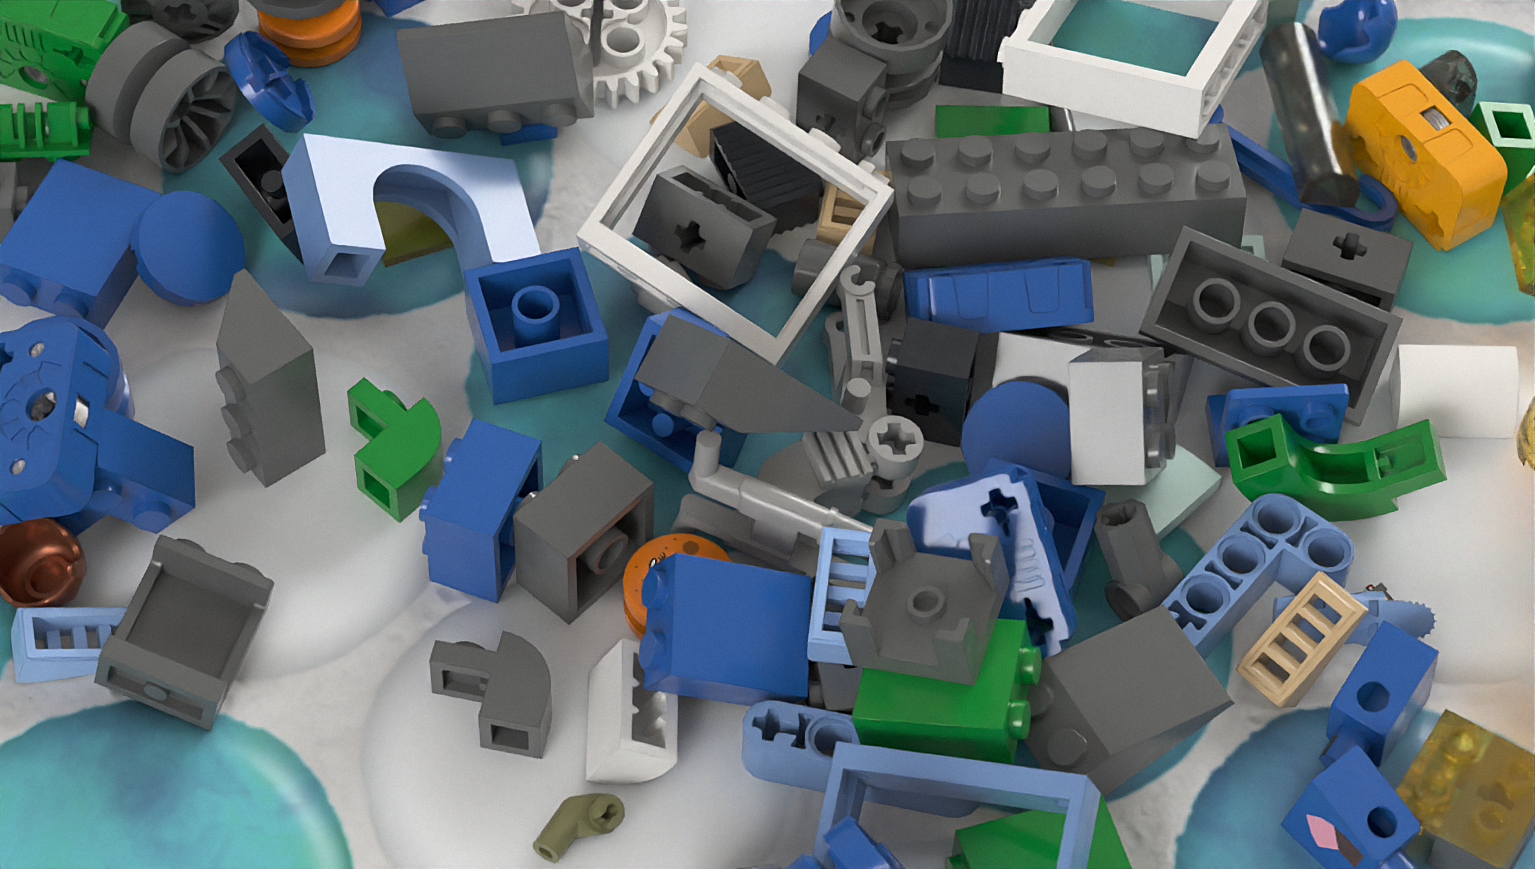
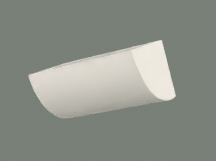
M1398 345L1389 376L1394 430L1429 419L1437 429L1438 437L1513 438L1519 405V366L1516 346Z
M622 638L589 672L586 781L608 785L644 782L663 775L677 763L678 695L644 690V668L639 663V642Z

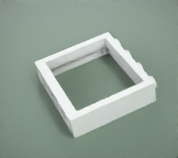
M1036 0L1030 10H1023L1013 35L1005 37L1001 42L997 61L1002 62V67L1004 68L1002 94L1198 139L1264 31L1267 22L1269 0H1122L1219 22L1186 77L1049 46L1048 44L1079 0Z
M696 61L578 231L576 237L581 249L672 309L684 307L730 335V340L780 369L837 286L842 270L852 264L892 205L894 189L887 185L890 180L877 172L876 166L861 160L857 166L840 155L838 152L841 146L824 132L812 128L807 133L789 121L792 117L791 113L778 102L766 96L757 101L740 90L743 83L730 71L725 73L714 65L710 70ZM702 100H705L866 205L776 338L612 231Z

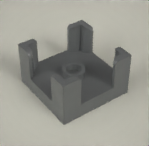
M877 518L868 543L876 569V576L862 614H860L855 599H847L839 620L852 665L975 686L1010 583L999 536L970 533L967 540L973 561L916 552L909 527L906 523Z

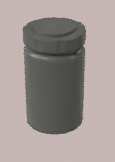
M810 238L806 239L796 262L792 279V294L801 297L806 295L838 246ZM859 252L851 264L858 265L861 269L855 285L861 286L865 281L875 283L874 296L877 318L887 321L894 312L900 297L904 266L895 262H890L887 265L886 261L881 258ZM835 287L825 303L842 308L841 300L836 293Z

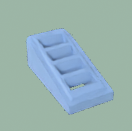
M822 527L808 636L807 658L809 660L852 665L839 625L842 613L826 611V604L845 606L847 599H855L858 608L864 609L876 576V569L868 546L872 532ZM832 553L869 557V563L866 566L831 562ZM829 579L866 583V588L856 589L829 586Z
M128 607L18 608L11 628L16 683L45 682L96 674L99 655L109 635H112L111 629L118 628ZM96 632L97 649H88L86 633ZM70 635L71 649H62L60 637ZM44 639L45 649H36L35 640Z

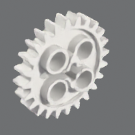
M595 0L511 1L512 15L507 17L565 11L591 51L594 33ZM604 0L600 63L598 66L593 67L594 107L597 104L598 98H606L608 104L614 109L617 108L619 95L625 94L631 101L637 103L639 102L640 87L657 93L659 91V77L668 80L673 79L674 64H682L684 61V47L687 46L688 26L686 25V8L679 7V0Z

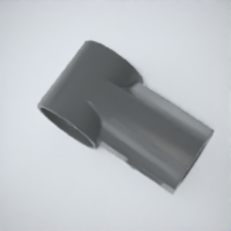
M1132 498L1118 503H1108L1095 513L1097 522L1094 525V530L1112 576V580L1105 585L1106 599L1115 614L1123 622H1126L1159 607L1185 577L1176 562L1161 550L1145 503Z

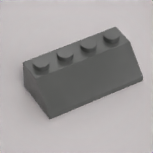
M1183 226L1171 248L1155 286L1138 333L1265 388L1347 384L1350 397L1343 421L1359 427L1376 389L1403 318Z

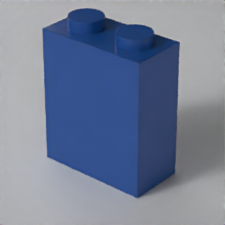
M58 157L0 244V295L15 305L22 307L30 305L56 316L82 318L104 330L139 275L135 267L139 264L135 257V249L131 251L130 235L135 220L151 202L162 196V194Z
M674 553L650 567L649 572L644 578L641 591L642 603L647 607L646 633L639 647V663L644 668V690L749 707L765 700L795 704L808 698L809 659L807 658L810 628L811 576L682 553Z

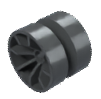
M143 21L124 30L104 51L89 79L85 94V106H89L90 122L120 142L133 145L136 152L166 171L181 173L201 162L220 141L234 115L239 96V87L231 76L229 67L199 49H191L188 42L153 21Z

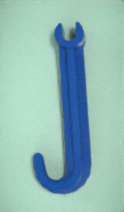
M1221 104L1218 105L1208 121L1209 124L1225 123L1222 121L1224 110ZM1227 124L1241 173L1300 211L1302 208H1306L1322 214H1331L1341 220L1376 231L1391 232L1398 217V203L1392 192L1368 174H1362L1357 182V189L1372 200L1380 210L1376 213H1367Z

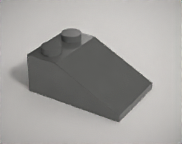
M671 314L668 315L634 377L635 380L654 390L649 399L650 402L679 418L684 417L710 432H713L717 423L739 433L859 431L864 421L734 341Z
M1163 604L1062 650L1058 654L1043 659L1041 661V673L1038 684L1028 686L1026 701H1029L1031 718L1028 736L1023 741L1043 770L1086 775L1099 792L1102 793L1103 797H1105L1235 703Z

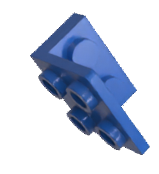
M1347 384L1232 389L1224 395H1208L1205 413L1215 467H1230L1225 432L1281 413L1293 430L1303 438L1323 444H1337L1350 397Z

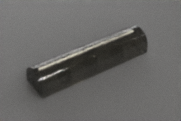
M1291 22L1279 25L1265 36L1259 49V54L1299 200L1301 203L1354 208L1360 195V186L1316 34L1312 28L1302 23Z

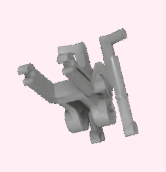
M850 265L842 270L836 287V293L842 304V312H835L827 317L821 338L823 344L827 347L832 401L864 420L859 431L804 432L802 439L767 458L761 465L757 478L748 474L744 475L718 464L722 440L720 434L714 430L713 432L708 430L700 431L697 435L694 463L689 472L688 479L694 491L735 509L732 511L697 495L686 494L681 499L679 514L671 526V534L687 533L694 535L697 529L722 539L726 546L790 573L811 576V583H815L822 527L872 532L873 527L846 516V513L850 512L851 515L857 514L860 508H863L871 513L887 514L897 510L902 505L911 482V473L915 470L924 447V438L921 430L915 423L901 416H889L887 413L886 381L882 373L883 359L874 296L875 283L865 281L861 286L855 285L861 271L858 265ZM844 323V332H840ZM894 441L896 449L904 451L903 455L892 453V448L889 445H883V442ZM877 475L882 478L886 485L892 486L890 489H880L879 482L871 479V477ZM801 533L817 539L818 549L798 541ZM832 555L831 562L853 564ZM857 556L869 561V557ZM829 579V586L856 589L866 588V583Z

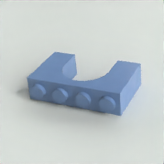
M303 133L281 170L307 278L311 282L364 286L386 251L374 202L382 201L408 205L433 219L451 239L457 253L463 279L464 270L541 254L514 160Z

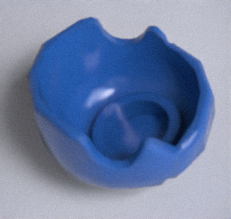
M1344 0L1337 6L1325 7L1320 14L1317 33L1321 53L1331 61L1347 64H1368L1376 61L1391 45L1397 30L1398 12L1394 0Z

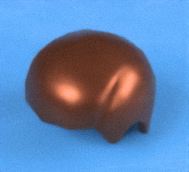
M50 516L5 525L1 528L0 595L7 603H10L15 609L62 607L75 599L85 577L87 566L83 548L70 530Z

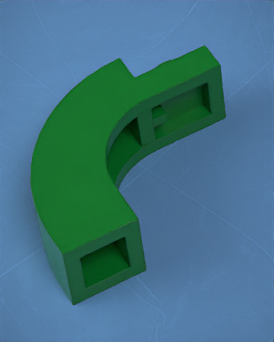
M1281 413L1224 433L1233 484L1251 503L1261 495L1281 493L1295 499L1328 522L1367 519L1398 511L1397 497L1447 480L1437 429L1429 419L1368 440L1349 444H1323L1305 439L1293 430Z

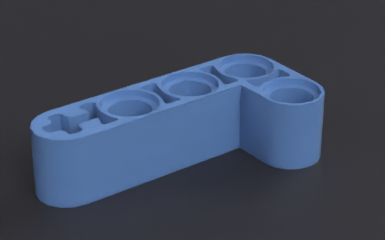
M1281 493L1264 494L1251 503L1161 605H1165L1205 661L1275 581L1295 595H1298L1318 571H1323L1345 589L1354 558V545L1342 530L1295 499ZM1265 530L1275 531L1279 534H1272ZM1315 563H1322L1329 566L1330 568L1321 567ZM1229 569L1240 570L1242 572H1245V574L1235 573L1233 571H1230ZM1193 609H1204L1210 612V614H1202Z
M765 700L756 703L748 709L743 718L742 762L745 769L752 776L761 780L825 793L833 757L826 756L821 751L835 749L836 741L860 744L852 721V715L782 701ZM798 744L804 745V749L798 748ZM866 786L864 801L948 818L968 816L981 803Z

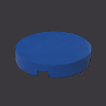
M177 190L156 198L136 218L130 235L131 251L135 249V257L139 263L135 267L141 280L157 296L178 306L192 307L195 304H208L220 299L230 290L234 274L242 270L245 263L244 239L234 218L217 201L199 192Z
M1010 381L989 389L972 404L962 425L961 451L969 473L974 475L983 472L990 456L1066 480L1070 479V411L1067 401L1060 393L1036 382Z

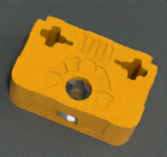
M1401 59L1354 84L1349 99L1350 104L1346 120L1341 132V143L1346 147L1345 155L1363 174H1368L1392 192L1398 203V211L1411 222L1437 251L1444 249L1448 252L1489 229L1494 223L1508 174L1506 163L1501 154L1407 60Z

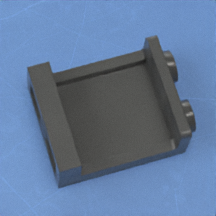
M159 535L154 545L151 561L114 636L109 635L99 655L94 683L211 731L268 609L275 584L274 581L264 577L258 569L249 564L241 562L231 563L206 553L203 547L191 540L173 539L165 535Z

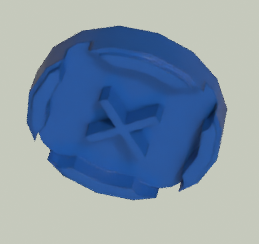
M247 30L245 33L242 34L241 32L224 46V59L229 67L231 76L244 96L270 123L287 133H298L316 117L315 100L308 84L301 77L296 81L292 79L291 75L286 71L292 65L288 61L290 59L271 40L258 32Z

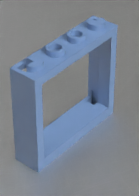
M836 741L812 854L827 869L839 868L825 851L822 836L847 814H850L859 823L866 786L1067 814L1056 869L1087 868L1101 794L1088 776Z

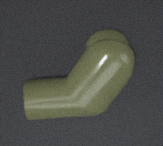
M596 793L569 797L560 804L532 844L533 848L543 859L552 863H558L575 839L600 836L613 832L623 822L625 817L624 805L613 794Z

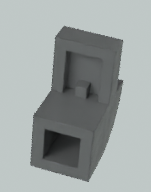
M502 631L497 652L486 650L482 646L468 641L449 643L435 640L429 660L432 693L482 703L478 714L480 747L542 759L552 722V698L549 668L538 649L524 638L506 631Z

